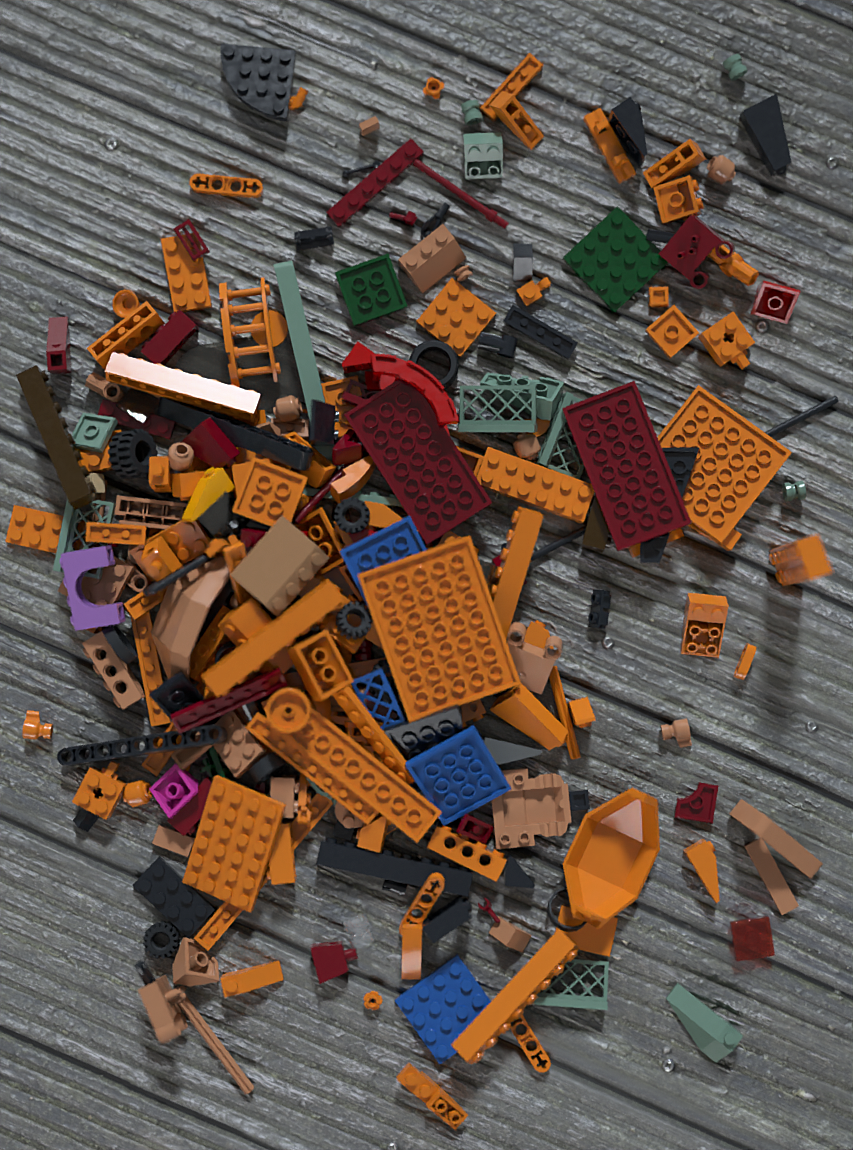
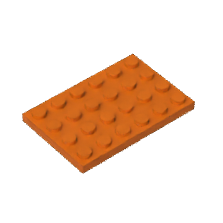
M214 776L182 882L245 911L252 912L287 804L221 776Z

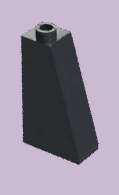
M775 94L742 111L739 116L770 176L775 174L778 176L788 171L787 168L791 164L780 105Z

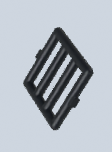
M202 555L183 564L172 574L145 587L143 594L146 597L156 594L206 563L207 557Z

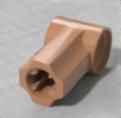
M92 372L86 379L85 386L108 400L119 403L124 399V390L116 383L106 381L104 377L95 372ZM117 389V395L111 397V391Z

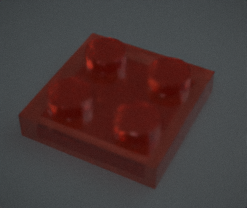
M769 916L729 921L736 961L775 956Z

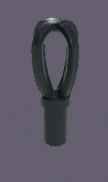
M444 202L438 212L424 223L421 228V235L424 238L429 235L425 234V229L434 220L437 219V223L431 233L439 227L440 221H442L450 208L449 204Z

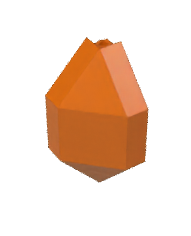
M631 788L585 814L563 862L574 918L583 920L599 929L637 900L660 850L658 799L635 788Z

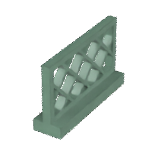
M536 385L460 386V424H458V432H537ZM475 389L483 390L480 393H478ZM486 389H490L496 395L489 403L481 396ZM494 389L502 390L499 393H497ZM505 389H509L515 395L508 403L500 396ZM513 389H520V391L516 393ZM524 389H532V398L526 403L519 394ZM465 390H472L477 395L470 403L465 399ZM497 397L505 404L499 412L491 406ZM516 397L524 404L518 412L510 406ZM478 398L486 404L480 412L472 406ZM470 407L477 415L472 420H465V411ZM488 407L496 414L491 420H486L481 415ZM507 407L515 414L510 420H505L500 415ZM527 407L532 412V420H524L519 414Z
M565 392L561 395L535 464L580 479L584 464L582 460L581 463L579 462L581 457H577L573 448L576 447V444L572 445L568 436L571 432L567 433L564 426L566 418L562 408L572 405L573 402H580L582 399L573 396L569 392ZM566 437L569 447L560 451L558 441L560 438ZM571 449L574 460L565 463L562 452ZM558 454L562 465L557 467L550 465L552 456ZM575 461L578 466L576 475L570 473L567 467L568 464Z
M67 499L53 567L54 571L64 572V569L60 566L61 554L76 551L74 549V542L80 539L85 546L83 549H89L97 543H86L83 538L86 535V530L80 533L77 529L78 523L84 520L87 524L89 522L87 517L94 512L99 518L97 523H105V520H107L106 523H112L116 503L95 500L89 503L92 510L84 515L81 508L75 510ZM104 505L110 506L108 514L102 518L98 509ZM99 543L100 546L108 545V543ZM98 567L96 574H91L87 571L84 576L101 579L103 567Z
M579 959L568 960L567 963L573 964L570 967L565 964L568 969L560 976L557 975V979L541 993L539 992L537 999L532 1003L534 1005L607 1010L609 962ZM577 963L582 964L586 968V971L579 978L572 971V968ZM585 964H592V966L588 968ZM596 965H604V974L597 979L591 972V969ZM568 971L576 978L569 987L561 979ZM588 972L596 980L589 988L580 980ZM558 980L567 988L561 994H556L551 988ZM578 981L586 989L581 995H575L571 991V988ZM598 983L603 988V997H595L590 992V989ZM569 991L572 995H567L565 993Z

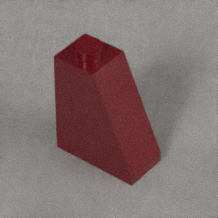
M210 417L200 423L180 442L188 444L192 448L195 457L215 468H223L224 466L229 468L237 461L235 457L240 454L238 449Z

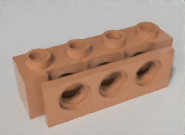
M117 495L115 515L124 517L123 520L119 521V524L144 525L147 529L165 530L174 525L166 523L167 520L177 522L182 520L188 504ZM130 516H135V517H142L143 520L128 519V518H129ZM149 518L162 520V523L147 520Z
M102 631L82 643L84 654L94 662V670L104 678L103 684L108 691H112L115 696L113 701L118 708L127 709L146 697L132 670L115 653ZM102 650H105L107 654L104 660L100 657ZM112 666L117 670L115 676H112L110 673ZM121 683H125L127 686L125 692L120 690Z

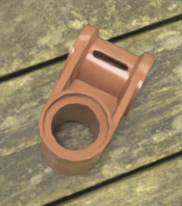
M129 559L125 560V562L135 567L126 584L133 590L142 592L152 582H149L145 574ZM140 579L145 580V586L142 589H139L137 585Z

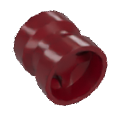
M364 640L356 651L355 661L374 659V654L371 652V647L373 646L371 641Z

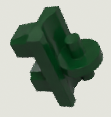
M214 747L206 751L208 759L202 760L204 767L199 769L200 773L206 771L208 778L218 775L225 779L233 774L227 765L221 766L219 761L221 756Z

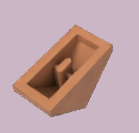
M498 916L500 922L498 924L494 922L489 934L507 947L523 952L532 935Z

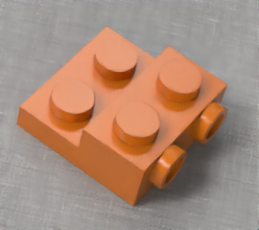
M690 175L653 187L663 225L680 219L686 220L691 214L696 216L702 215L701 209H704L703 201L697 197L696 191H699V185L697 180H693Z

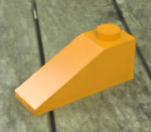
M212 467L204 472L205 475L199 480L182 516L184 522H193L235 488L223 468Z

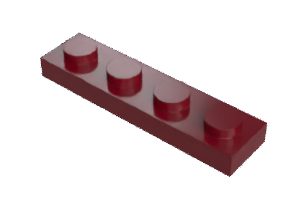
M102 399L98 415L116 418L117 424L132 429H143L149 434L171 440L176 422L105 399Z

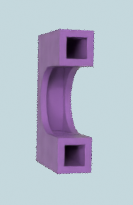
M112 545L61 554L60 566L64 569L65 577L63 582L68 591L67 603L71 607V623L75 627V631L120 624L126 621L122 602L107 605L93 604L86 599L81 587L83 576L88 570L115 564Z

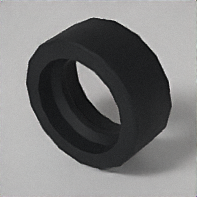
M274 751L250 768L249 773L257 784H261L280 772L287 765V761Z

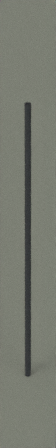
M833 396L765 433L773 437L838 403L839 400L836 396ZM587 525L533 552L530 563L584 535Z

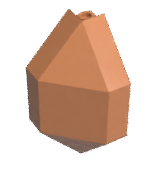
M219 556L170 584L167 588L152 627L151 635L168 680L182 671L192 684L197 683L196 680L190 677V655L209 607L230 577L225 556Z

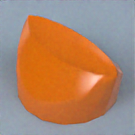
M125 289L115 294L112 306L116 315L125 318L136 310L140 303L133 291Z

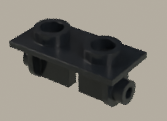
M331 226L294 232L297 251L334 245Z
M593 589L591 611L588 616L590 628L605 629L608 626L609 612H603V608L610 609V591Z

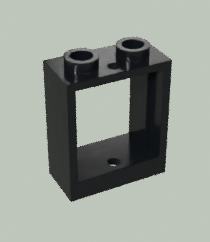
M460 895L427 917L422 922V928L433 944L471 919L472 905L467 898L463 899Z

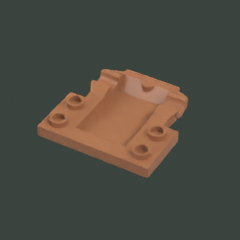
M528 768L501 770L509 782L511 790L492 800L496 849L535 846L534 835L538 834L545 837L562 836L567 831L568 823L572 822L568 784H564L561 776L556 773L541 774L535 778H528Z

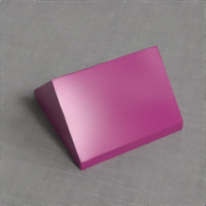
M175 763L149 790L168 818H172L198 793V780L188 771L181 770L177 763Z

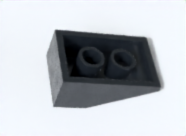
M629 97L611 110L608 122L640 168L647 157L642 113L639 103Z
M311 399V445L334 446V442H338V430H335V422H339V411H335V405Z

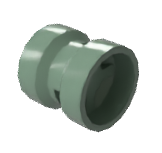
M735 54L722 63L724 68L730 71L728 76L731 81L742 77L748 72L746 66L741 65L742 58L740 54Z
M470 100L461 104V110L465 113V125H475L483 121L482 113L479 112L480 104L478 100Z
M803 480L796 481L795 484L790 482L782 484V494L785 502L792 501L793 499L804 500L806 498V488Z

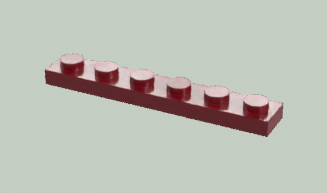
M410 138L326 212L327 215L340 228L412 165L416 159L420 158L424 151Z
M277 667L232 687V690L224 696L222 694L218 697L214 695L170 715L171 720L180 734L288 685L280 668Z

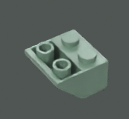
M501 132L463 134L465 179L502 178L503 141Z

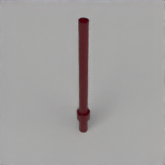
M416 159L413 166L481 212L491 223L495 222L503 229L508 227L509 223L498 216L495 210L488 209L420 160Z
M362 445V459H363V458H364V454L367 452V450H366V448L364 447V445ZM356 462L344 464L299 511L292 521L298 525L331 490V483L342 477V469Z

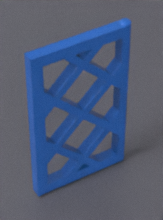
M383 669L353 680L354 682L351 685L356 696L366 709L365 698L376 702L373 712L369 710L368 712L372 717L384 720L383 726H380L382 730L385 727L406 721ZM380 674L384 682L383 686L373 683V677ZM363 682L368 684L364 693L359 692L357 683ZM370 686L381 690L378 699L367 695ZM383 691L389 693L392 700L391 704L380 700ZM378 704L389 708L386 717L375 713ZM392 709L397 711L400 719L396 721L389 719Z

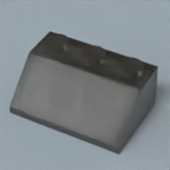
M225 491L197 519L214 536L219 539L223 537L227 539L232 532L230 523L235 521V513L232 512L236 500Z

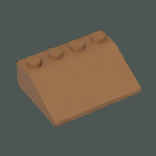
M281 516L230 576L269 612L278 617L329 557L285 517Z

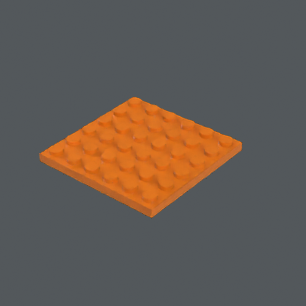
M699 385L657 437L661 448H699L682 500L691 522L720 544H722L792 454L786 447Z

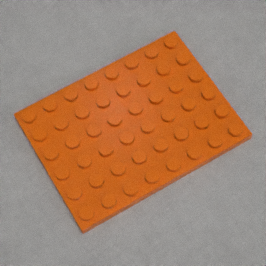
M470 535L358 574L409 722L456 704L459 706L521 684Z

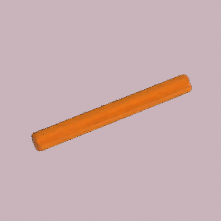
M553 666L549 680L561 724L568 730L565 737L571 759H578L581 755L558 668Z

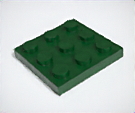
M388 253L335 272L354 327L408 308Z

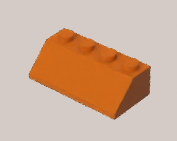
M251 597L229 611L218 627L239 647L273 620ZM294 643L278 650L279 654L273 659L268 658L263 662L264 665L259 671L264 674L279 667L282 674H284L294 664L286 650L293 646Z

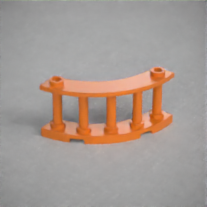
M264 277L261 278V287L236 291L228 290L227 282L219 283L226 353L230 352L228 354L231 384L240 387V379H243V377L273 373L274 382H278V374H281L280 363H276L271 334L268 296H271L270 286L265 283ZM262 295V302L238 306L230 305V301H233L234 298ZM263 310L264 323L242 326L232 325L231 316H234V314ZM266 330L268 344L244 348L234 346L233 337L236 334ZM269 352L270 366L248 369L238 368L237 358L239 356Z

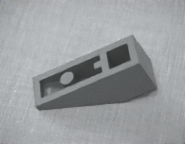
M484 737L485 745L499 765L542 753L541 749Z

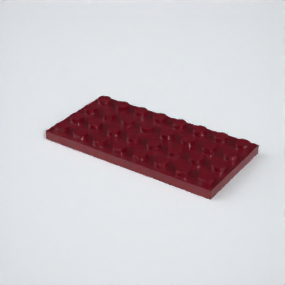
M398 379L344 414L427 545L492 504V501L444 426L438 425L435 412L424 395L409 383Z
M635 381L562 408L617 551L624 550L692 523Z

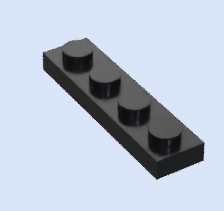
M514 305L511 306L503 320V323L567 360H569L578 344L577 341Z

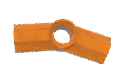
M724 245L721 246V253L728 255L730 250ZM715 249L709 255L719 265L720 270L728 277L734 276L747 286L753 285L759 276V271L745 263L743 258L736 252L726 259L719 258L716 255Z

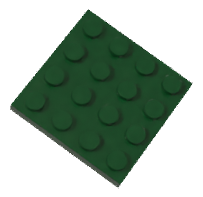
M618 206L562 258L613 313L619 310L669 263L659 255L660 249L652 241L646 240V235Z

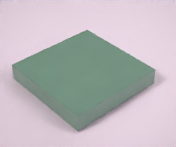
M83 413L72 434L76 441L74 447L76 449L103 453L118 421L114 417Z

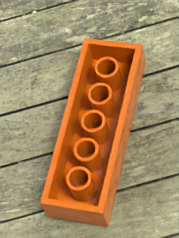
M487 447L477 475L479 483L486 490L580 524L585 520L594 495V490L590 483L491 447Z
M819 534L769 550V560L772 565H775L777 570L775 576L778 583H781L782 586L810 581L832 573Z

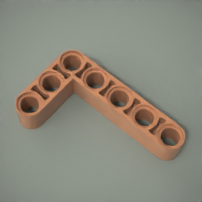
M740 799L729 813V815L758 835L810 879L813 878L823 865L822 862L770 818L744 800Z

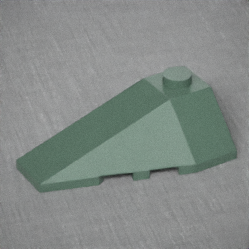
M486 373L480 385H536V417L550 421L556 412L564 382L547 377H540V380H532L528 376L512 378L508 374ZM494 389V390H495L497 393H499L502 389ZM505 389L500 394L507 402L515 396L509 389ZM513 389L516 393L520 391V389ZM524 389L519 394L526 403L532 398V389ZM517 397L511 403L519 409L524 406ZM526 407L523 411L532 416V412Z
M677 983L666 997L699 1049L713 1061L718 1062L731 1053L742 1039L743 1035L739 1030Z

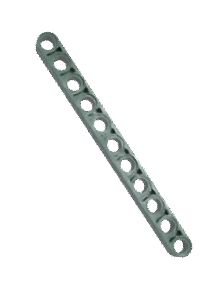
M291 260L273 265L311 424V399L325 402L293 261ZM316 446V450L333 464L332 448L334 446Z

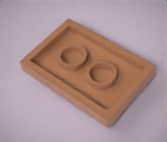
M234 709L225 713L215 724L224 727L228 735L223 743L214 744L213 746L233 775L240 778L266 751L257 738L245 728L247 726ZM218 729L213 733L214 739L219 737Z

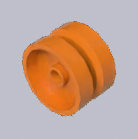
M289 687L274 693L266 709L267 718L271 725L280 732L286 733L295 732L304 727L311 711L310 702L306 695L298 689ZM286 707L292 708L291 714H287V711H285Z

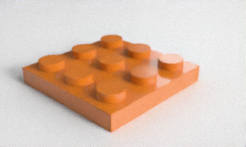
M451 278L416 323L437 340L451 346L456 355L461 358L495 317L496 312L454 278Z
M253 457L232 512L270 527L281 516L291 523L308 477Z

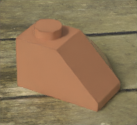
M184 937L173 963V983L196 986L218 982V961L214 957H210L204 950V947L196 940Z

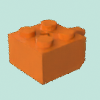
M734 311L702 332L698 337L718 366L722 367L731 361L733 364L736 362L743 370L750 365L746 358L748 354L746 350L755 341ZM728 337L730 341L725 342L723 339Z
M113 760L107 769L103 767L100 770L95 766L90 767L72 803L105 820L111 818L122 797L124 788L128 784L118 779L119 775L116 774V771L120 764ZM102 789L101 793L104 795L98 796L97 790Z

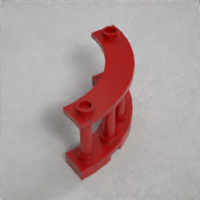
M371 354L372 371H365L364 373L367 390L381 391L398 379L409 383L424 395L435 412L438 425H443L449 434L447 424H457L459 421L452 399L448 397L444 391V386L437 378L410 360L405 361L396 358L397 356L388 354Z

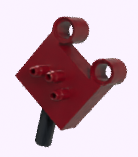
M691 214L676 233L648 229L646 234V240L666 244L659 255L690 280L692 287L695 289L704 288L710 281L707 272L696 270L714 249L716 255L721 259L729 258L735 252V246L732 242L725 241L695 214ZM723 244L728 245L730 248L728 255H723L720 251ZM698 274L704 277L702 285L697 284L695 281Z

